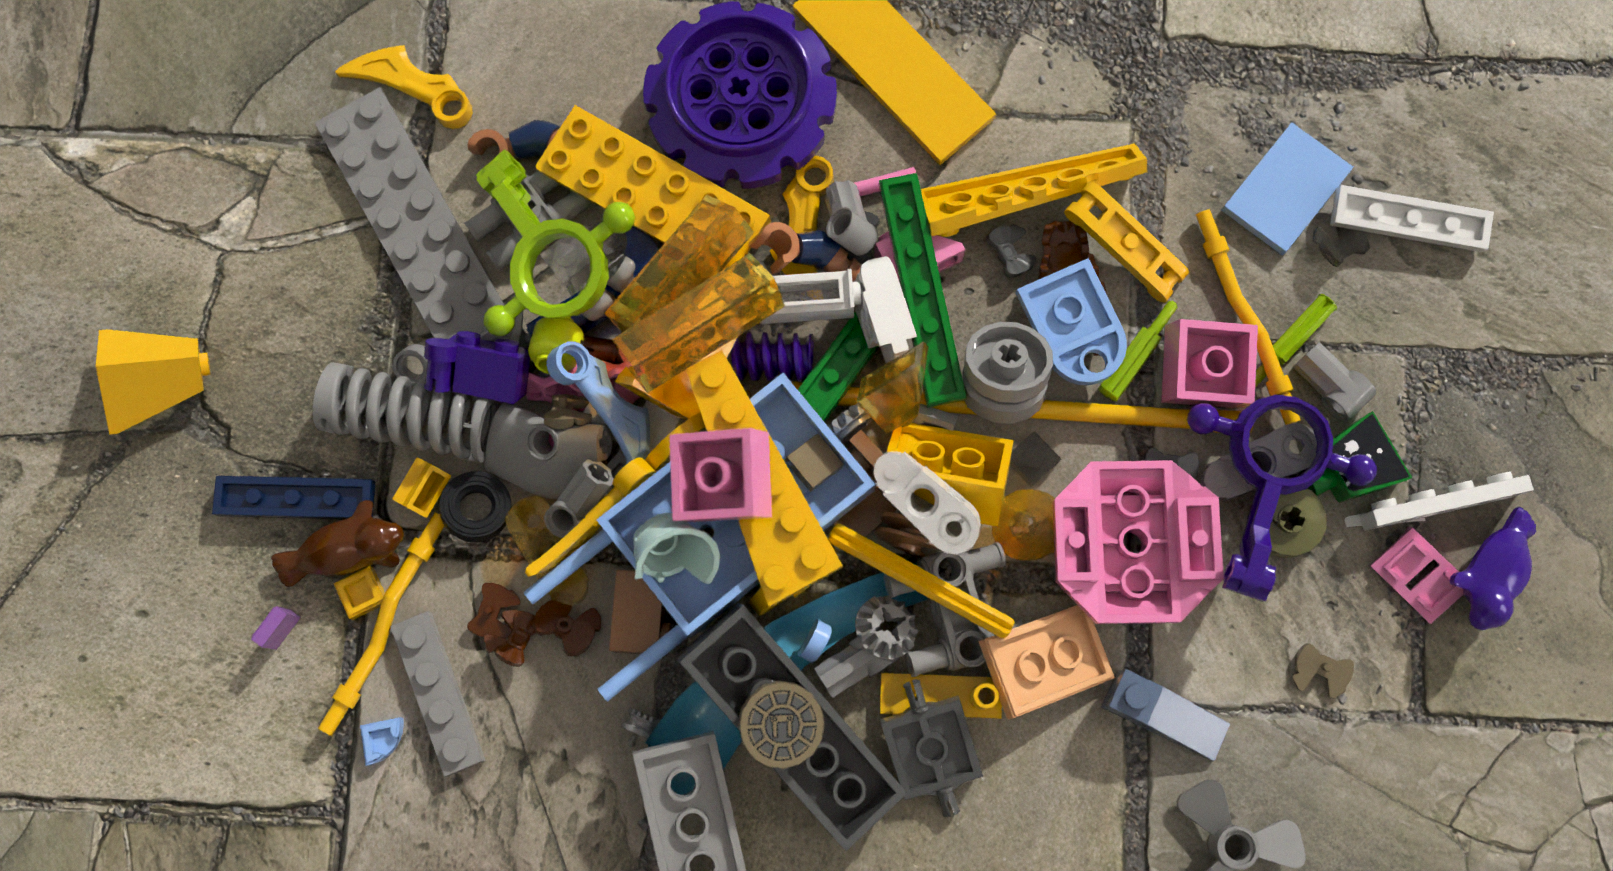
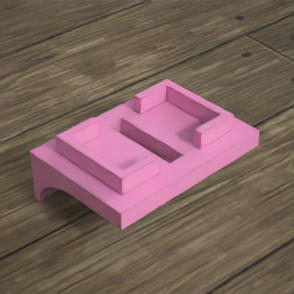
M1407 527L1400 538L1370 565L1430 624L1464 595L1463 588L1450 584L1451 575L1459 571L1413 527ZM1434 559L1438 565L1409 590L1405 585Z

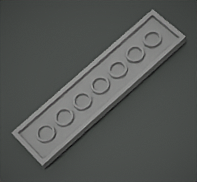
M379 87L316 121V127L433 337L449 339L460 331H470L478 334L487 331L483 323L484 314L492 306H504L505 304L383 90Z

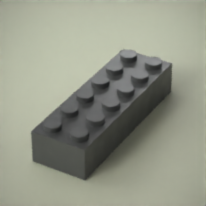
M736 603L676 657L678 662L738 730L740 710L743 704L756 689L764 684L776 681L795 683L813 695L821 707L824 719V729L820 744L813 755L800 765L784 769L772 768L845 851L854 845L907 794L897 780L744 605Z

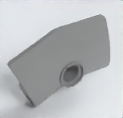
M504 402L496 411L491 424L485 451L484 468L486 471L538 497L558 499L586 460L600 462L610 456L613 445L612 432L606 424H574L571 428L554 429L546 426L544 418L517 404ZM549 434H551L554 440L553 448L549 443Z

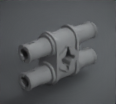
M538 171L530 177L527 175L520 182L531 196L528 206L540 222L561 218L571 221L592 206L589 200L573 191L552 206L549 203L546 205L543 202L545 200L544 195L558 186L559 183ZM492 198L490 200L491 205L464 224L478 242L504 223L507 225L512 224L514 227L511 229L513 233L486 252L498 270L501 271L510 264L515 246L523 236L498 201Z

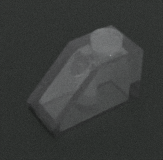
M597 222L584 227L589 231H592L601 222ZM613 233L603 243V251L608 259V267L631 250L620 235ZM571 237L559 239L540 254L548 269L571 296L586 286L590 274V257L585 246L579 240Z

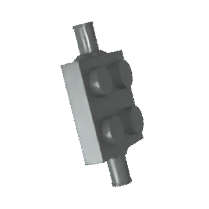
M912 680L916 696L913 694L910 681L903 685L910 707L902 713L880 719L899 784L907 792L904 800L921 795H938L943 816L951 817L947 801L950 802L953 815H957L960 812L953 790L964 782L983 777L959 696L938 702H926L920 680Z

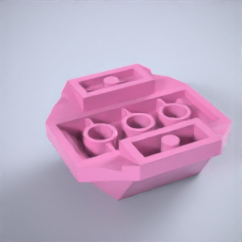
M1172 460L1092 461L1052 502L1056 583L1095 624L1180 623L1223 580L1219 497L1208 488L1199 484ZM1126 533L1135 534L1140 539L1141 550L1139 553L1130 552L1124 546L1123 538Z

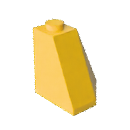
M109 329L99 330L96 371L109 435L118 434L204 391L203 376L211 375L208 352L200 353L198 339Z

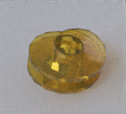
M1023 489L1012 492L1004 497L998 527L992 526V535L995 542L1001 544L1006 556L1020 561H1032L1042 559L1054 553L1052 502L1055 498L1049 493L1040 490ZM1028 518L1033 520V523L1029 525L1030 532L1025 530V527L1029 524Z

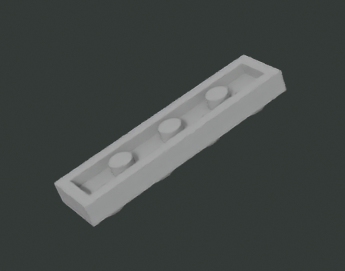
M426 611L390 626L444 777L451 776L486 761L432 612Z

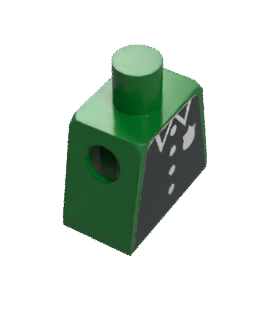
M1372 411L1352 423L1333 438L1332 452L1347 458L1356 454L1367 455L1373 459L1377 466V475L1374 480L1368 485L1356 486L1347 481L1344 473L1326 468L1322 477L1307 489L1313 491L1316 496L1331 490L1335 499L1341 503L1394 487L1411 479L1412 476L1375 413Z

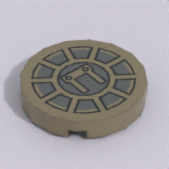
M776 681L762 685L745 701L740 710L738 728L741 742L754 759L768 767L784 769L800 765L813 755L822 740L824 719L820 705L810 692L795 683Z

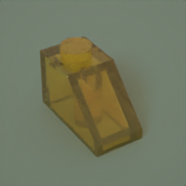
M924 341L861 378L857 403L886 434L900 426H908L919 414L928 346Z

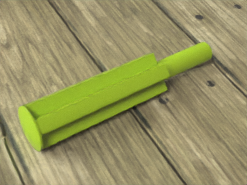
M1319 294L1314 302L1273 344L1280 365H1284L1321 324L1337 310V306L1332 299L1324 294ZM1263 364L1256 370L1255 387L1267 376Z
M1174 301L1167 302L1148 329L1144 326L1141 328L1126 349L1125 358L1120 367L1098 387L1099 392L1106 398L1115 402L1118 401L1160 343L1162 337L1158 334L1178 308Z

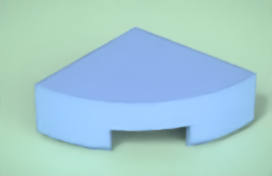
M399 717L360 725L365 766L379 763L393 753L403 734L404 718Z

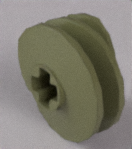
M1305 489L1279 496L1269 528L1272 545L1270 555L1279 558L1297 557L1311 551L1321 542L1326 531L1327 514L1322 501L1313 491ZM1285 514L1290 517L1288 522L1293 523V527L1289 529L1284 527L1286 521L1280 519Z

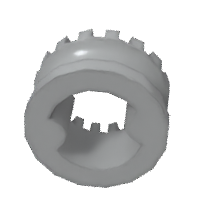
M629 707L627 712L630 714V718L626 722L623 721L621 726L648 738L661 720L649 716L647 719L648 714L645 713L643 715V712Z

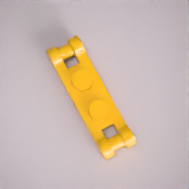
M1091 181L1088 182L1081 190V198L1077 202H1072L1064 211V214L1072 223L1081 226L1147 288L1148 293L1154 299L1166 303L1173 294L1172 288L1174 285L1183 282L1189 274L1188 268L1101 186ZM1093 206H1097L1102 211L1098 218L1089 212ZM1160 266L1164 271V275L1161 278L1155 273Z

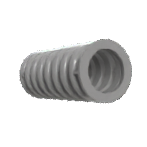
M331 362L323 370L318 380L313 400V421L319 431L336 433L338 435L351 433L359 439H367L371 436L379 443H387L391 440L399 447H407L411 444L419 451H427L432 448L440 455H447L452 452L460 459L469 458L471 461L480 463L485 461L488 435L494 415L499 408V401L473 396L475 403L471 423L469 424L467 422L471 410V395L456 392L451 405V390L444 393H438L434 390L432 395V391L424 388L426 380H419L412 390L411 381L406 376L397 377L392 385L391 377L386 372L377 373L372 380L370 371L365 368H358L353 373L354 366ZM345 409L346 419L342 421L340 417ZM366 411V423L362 425L361 420ZM386 415L387 425L383 429L381 423ZM407 416V429L403 433L401 427ZM428 416V432L423 437L422 429ZM449 416L448 436L443 439L442 432ZM467 427L470 428V437L464 444L462 436Z

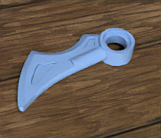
M569 341L553 349L549 353L546 362L550 376L562 385L576 384L613 433L627 463L638 457H643L645 460L650 451L648 408L635 406L620 397L609 380L606 363L590 355L582 344ZM564 353L570 354L575 358L577 362V371L575 373H569L564 369L561 362Z

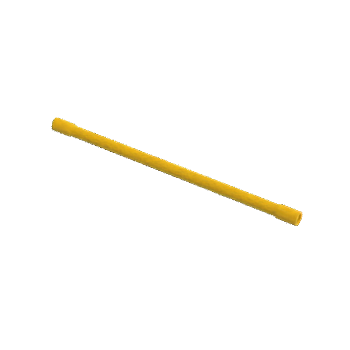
M791 381L797 390L802 385L800 382ZM850 387L837 406L856 405L859 401H869L874 408L918 411L920 404L926 405L924 393L918 391ZM1044 400L1040 410L1030 417L1031 419L1191 429L1187 422L1189 409ZM965 401L933 407L948 413L977 415L967 407ZM1217 409L1219 416L1236 421L1241 412Z

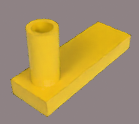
M881 673L880 714L895 715L909 708L910 704L903 685L910 681L913 694L916 696L912 680H920L926 702H938L959 696L966 718L1002 719V704L992 677L924 674L912 677L910 674Z

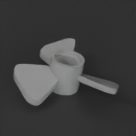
M1204 780L1181 793L1177 798L1178 810L1210 833L1207 846L1211 857L1215 861L1205 871L1246 869L1252 866L1257 858L1295 869L1305 864L1306 854L1301 832L1294 822L1279 820L1255 832H1251L1245 827L1232 825L1225 791L1222 784L1218 781ZM1236 835L1241 841V850L1237 856L1230 858L1225 851V842L1230 836Z

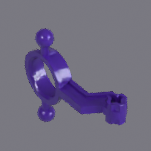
M1273 395L1258 399L1241 411L1236 421L1219 416L1216 408L1206 403L1196 404L1188 413L1187 422L1194 432L1206 435L1217 431L1230 436L1229 451L1234 468L1248 484L1257 488L1240 541V555L1232 554L1231 560L1224 572L1222 588L1265 602L1273 589L1276 579V567L1268 565L1267 562L1272 549L1269 528L1279 496L1307 489L1322 477L1326 468L1344 473L1347 481L1353 485H1368L1377 475V466L1373 459L1367 455L1356 454L1347 458L1333 453V436L1328 421L1316 407L1297 397ZM1275 409L1289 410L1303 417L1312 427L1317 441L1316 456L1309 469L1299 477L1291 479L1274 477L1263 471L1253 460L1249 448L1250 430L1256 419L1265 412Z

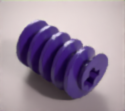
M747 332L744 342H739L737 337L731 349L732 368L739 380H744L748 371L753 381H759L763 371L767 381L770 382L777 377L778 372L780 374L784 373L791 380L795 371L798 382L803 383L813 368V334H809L804 345L801 344L798 333H794L790 344H786L783 333H778L775 343H770L767 332H763L759 343H755L752 332Z

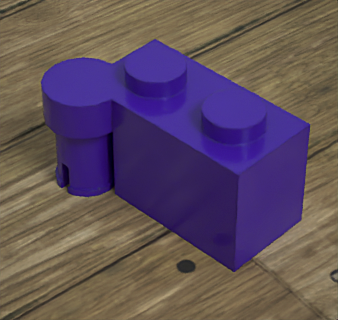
M470 331L457 332V334L449 339L430 338L425 341L424 358L428 360L426 383L424 384L426 390L432 391L433 386H435V392L444 393L449 392L453 385V392L515 404L527 394L530 357L528 348L519 347V342L510 339H497L495 342L483 340L480 334Z

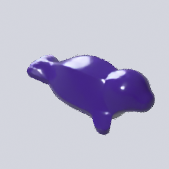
M1521 507L1514 508L1503 528L1491 534L1483 542L1468 568L1464 571L1453 573L1450 577L1451 585L1463 588V593L1470 603L1469 622L1477 630L1501 627L1508 622L1514 609L1513 600L1524 590L1530 579L1532 559L1527 540L1536 533V524L1529 512Z

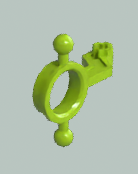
M507 150L499 153L476 174V180L493 199L498 201L523 237L516 244L510 261V284L516 296L504 306L495 305L488 308L483 319L485 329L494 336L509 334L515 326V317L526 308L531 313L549 319L578 316L593 308L604 294L609 279L608 259L603 251V243L613 233H625L633 227L635 222L633 209L624 202H614L608 205L604 210L603 221L592 231H589L580 223L563 218L540 222L528 206L531 196L520 183L527 177L525 169ZM570 237L577 239L585 246L590 257V274L586 286L577 297L566 303L548 304L538 295L533 284V269L537 257L546 245L557 239Z

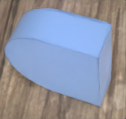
M816 619L797 655L811 663L815 662L832 633L831 626Z

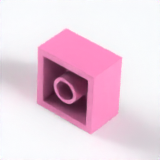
M1179 319L1166 325L1161 403L1184 405L1206 403L1213 407L1236 409L1251 405L1255 401L1258 325Z
M743 428L669 435L672 521L706 522L772 518L769 432Z

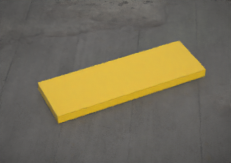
M798 0L792 5L793 12L818 36L825 46L939 165L943 164L995 120L996 113L887 0Z

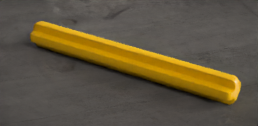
M836 523L828 536L830 544L996 636L1006 638L1010 634L1015 622L1011 617L840 523Z

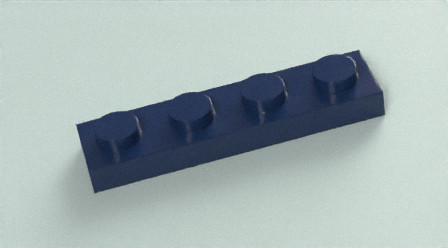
M216 475L212 514L219 517L345 520L354 514L360 502L371 500L374 504L376 482L372 479Z

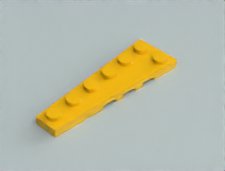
M1134 143L923 188L921 193L931 236L938 235L941 237L953 236L959 232L960 228L1080 193L1090 181L1103 186L1117 181L1129 180L1134 176L1147 173V158Z
M722 350L686 369L707 431L752 428L768 432ZM769 435L772 518L739 519L738 522L769 608L838 571L843 568V565Z

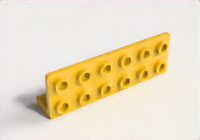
M574 105L536 164L538 172L604 210L614 202L627 203L635 214L634 227L721 277H725L727 273L735 275L751 249L748 246L749 242L771 223L769 214Z

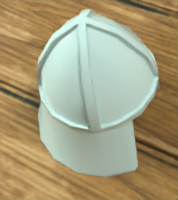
M672 513L657 514L640 525L634 533L635 580L642 579L643 573L655 577L657 582H664L665 577L672 576L686 568L701 582L711 584L719 570L720 553L716 542L708 534L694 528L688 522L672 521Z

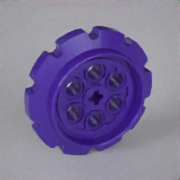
M738 1L719 3L703 8L699 11V22L689 24L687 21L682 20L664 36L656 48L661 62L647 67L643 86V101L648 112L656 113L654 117L649 119L652 135L666 157L672 160L684 158V167L719 187H724L726 181L731 178L739 180L742 189H753L776 183L782 179L781 169L784 166L790 165L799 170L816 155L825 141L824 131L819 127L824 124L830 125L834 121L837 104L836 79L832 76L824 75L831 69L830 56L821 40L811 29L808 28L804 31L795 30L794 15L780 8L757 3L752 11H744ZM756 60H764L767 62L766 65L762 67H753L750 65L752 62ZM719 61L729 63L728 66L722 69L713 67ZM777 89L787 92L786 95L779 98L772 97L769 94ZM700 92H709L711 94L710 97L704 100L694 98ZM758 120H763L769 123V125L763 129H755L751 127V125ZM723 121L731 124L729 128L721 131L713 128L715 124Z

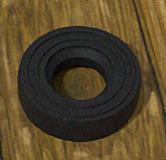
M482 471L465 472L453 478L444 488L439 501L440 516L446 529L455 537L467 542H484L497 536L508 524L512 512L511 496L506 486L494 475ZM472 493L485 495L489 498L492 505L490 513L484 519L478 521L465 518L460 511V504L464 497Z

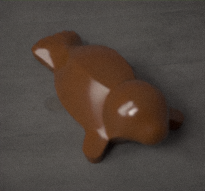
M364 500L358 504L351 517L317 530L306 539L298 550L279 552L272 555V564L274 570L278 573L281 583L286 587L294 586L307 574L340 576L373 564L393 568L400 562L399 556L394 552L404 538L403 529L397 523L373 518L374 504L371 500Z

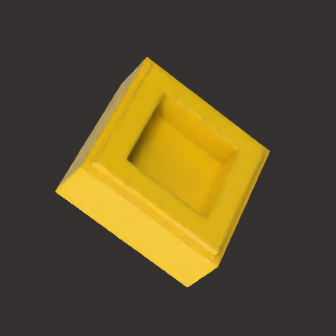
M368 566L334 583L347 616L351 620L381 606L385 592L374 567Z

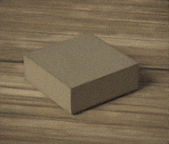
M819 434L809 439L785 459L787 465L810 492L841 470L844 465Z

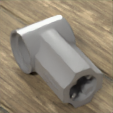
M850 180L844 182L835 181L826 188L827 196L825 201L830 216L826 226V233L829 238L857 256L864 255L874 246L878 236L877 229L866 219L858 187Z
M1320 342L1293 366L1322 396L1321 401L1325 409L1342 422H1348L1376 395V389L1369 379L1357 371H1349Z
M588 459L583 463L557 501L545 513V524L552 534L560 538L566 536L602 500L612 486L614 478L612 477L611 469L601 461L594 462Z
M878 627L876 632L882 630L881 627ZM858 637L848 643L849 646L834 654L814 669L831 697L834 698L867 676L871 678L900 658L886 660L875 657L862 646Z

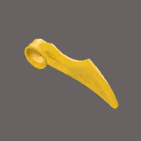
M404 45L367 53L342 65L335 71L340 78H355L378 82L393 87L432 106L434 115L440 124L446 128L458 129L465 126L471 120L473 107L466 94L458 88L453 78L449 74L433 75L417 69L410 62ZM455 100L461 102L462 107L457 114L453 116L443 114L444 106L448 102Z
M814 156L805 166L796 170L795 177L782 194L789 209V226L796 233L817 231L820 197L827 194L826 188L834 182L833 168L824 157ZM811 168H819L825 172L826 177L821 184L813 186L805 181V173ZM773 249L769 250L776 261L778 259ZM792 261L781 270L784 275L818 273L817 268L814 266L792 263ZM822 290L801 291L812 300L824 299Z
M643 457L635 458L627 463L613 479L612 485L614 488L566 536L527 566L525 574L531 577L561 563L591 539L601 526L597 521L600 516L654 475L656 471Z

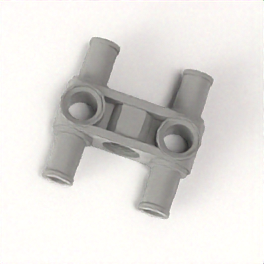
M999 542L959 554L938 552L921 557L917 561L918 567L942 579L938 573V566L943 559L947 560L952 567V573L945 582L978 599V595L973 581L974 574L1006 565L1005 553ZM884 574V582L890 598L915 591ZM928 598L939 640L938 644L912 652L908 651L905 654L906 665L910 675L916 677L919 674L944 667L947 670L955 671L966 667H977L986 662L978 641L995 634ZM1015 620L1013 628L1021 626L1023 623L1020 620ZM967 637L973 644V651L967 659H964L960 654L959 647L962 640Z

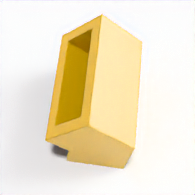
M416 457L392 500L427 518L452 475Z

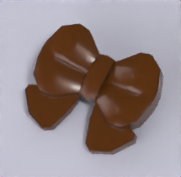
M562 591L552 594L551 601L546 602L538 609L533 621V629L535 634L540 636L554 634L557 638L562 639L565 654L577 657L590 647L595 631L599 632L601 630V616L596 608H590L574 620L568 615L572 610L576 597L574 593Z

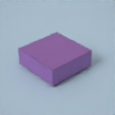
M278 606L273 607L251 636V640L262 648L277 650L301 617L291 609Z

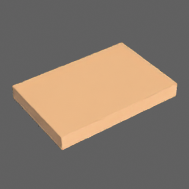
M1078 605L1015 627L1006 638L994 635L978 641L994 685L998 690L1007 720L1115 678L1094 622Z

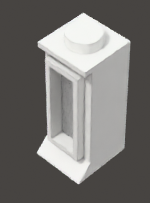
M847 269V271L778 276L756 274L757 298L764 303V307L758 311L760 324L854 318V305H861L860 281L852 282V269Z

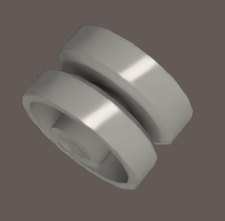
M997 322L986 325L975 332L966 346L962 370V379L967 397L964 401L967 407L981 418L994 423L1006 424L1027 420L1038 412L1045 400L1048 380L1053 367V353L1047 340L1033 328L1017 322Z

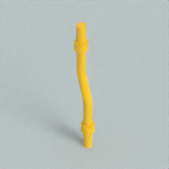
M1210 209L1197 213L1196 218L1205 239V243L1202 244L1207 258L1213 260L1228 302L1243 324L1258 325L1257 351L1269 380L1265 384L1270 396H1292L1290 391L1294 390L1289 376L1284 375L1268 332L1242 295L1227 255L1230 249L1225 236H1220ZM1279 409L1285 425L1301 421L1298 414L1289 410Z
M434 512L420 537H414L406 550L409 555L383 596L370 643L344 685L340 683L332 696L335 701L318 727L319 730L330 736L334 734L349 707L353 709L360 699L361 694L358 692L385 650L391 629L390 626H392L400 598L422 562L427 563L435 550L433 544L444 528L440 514Z

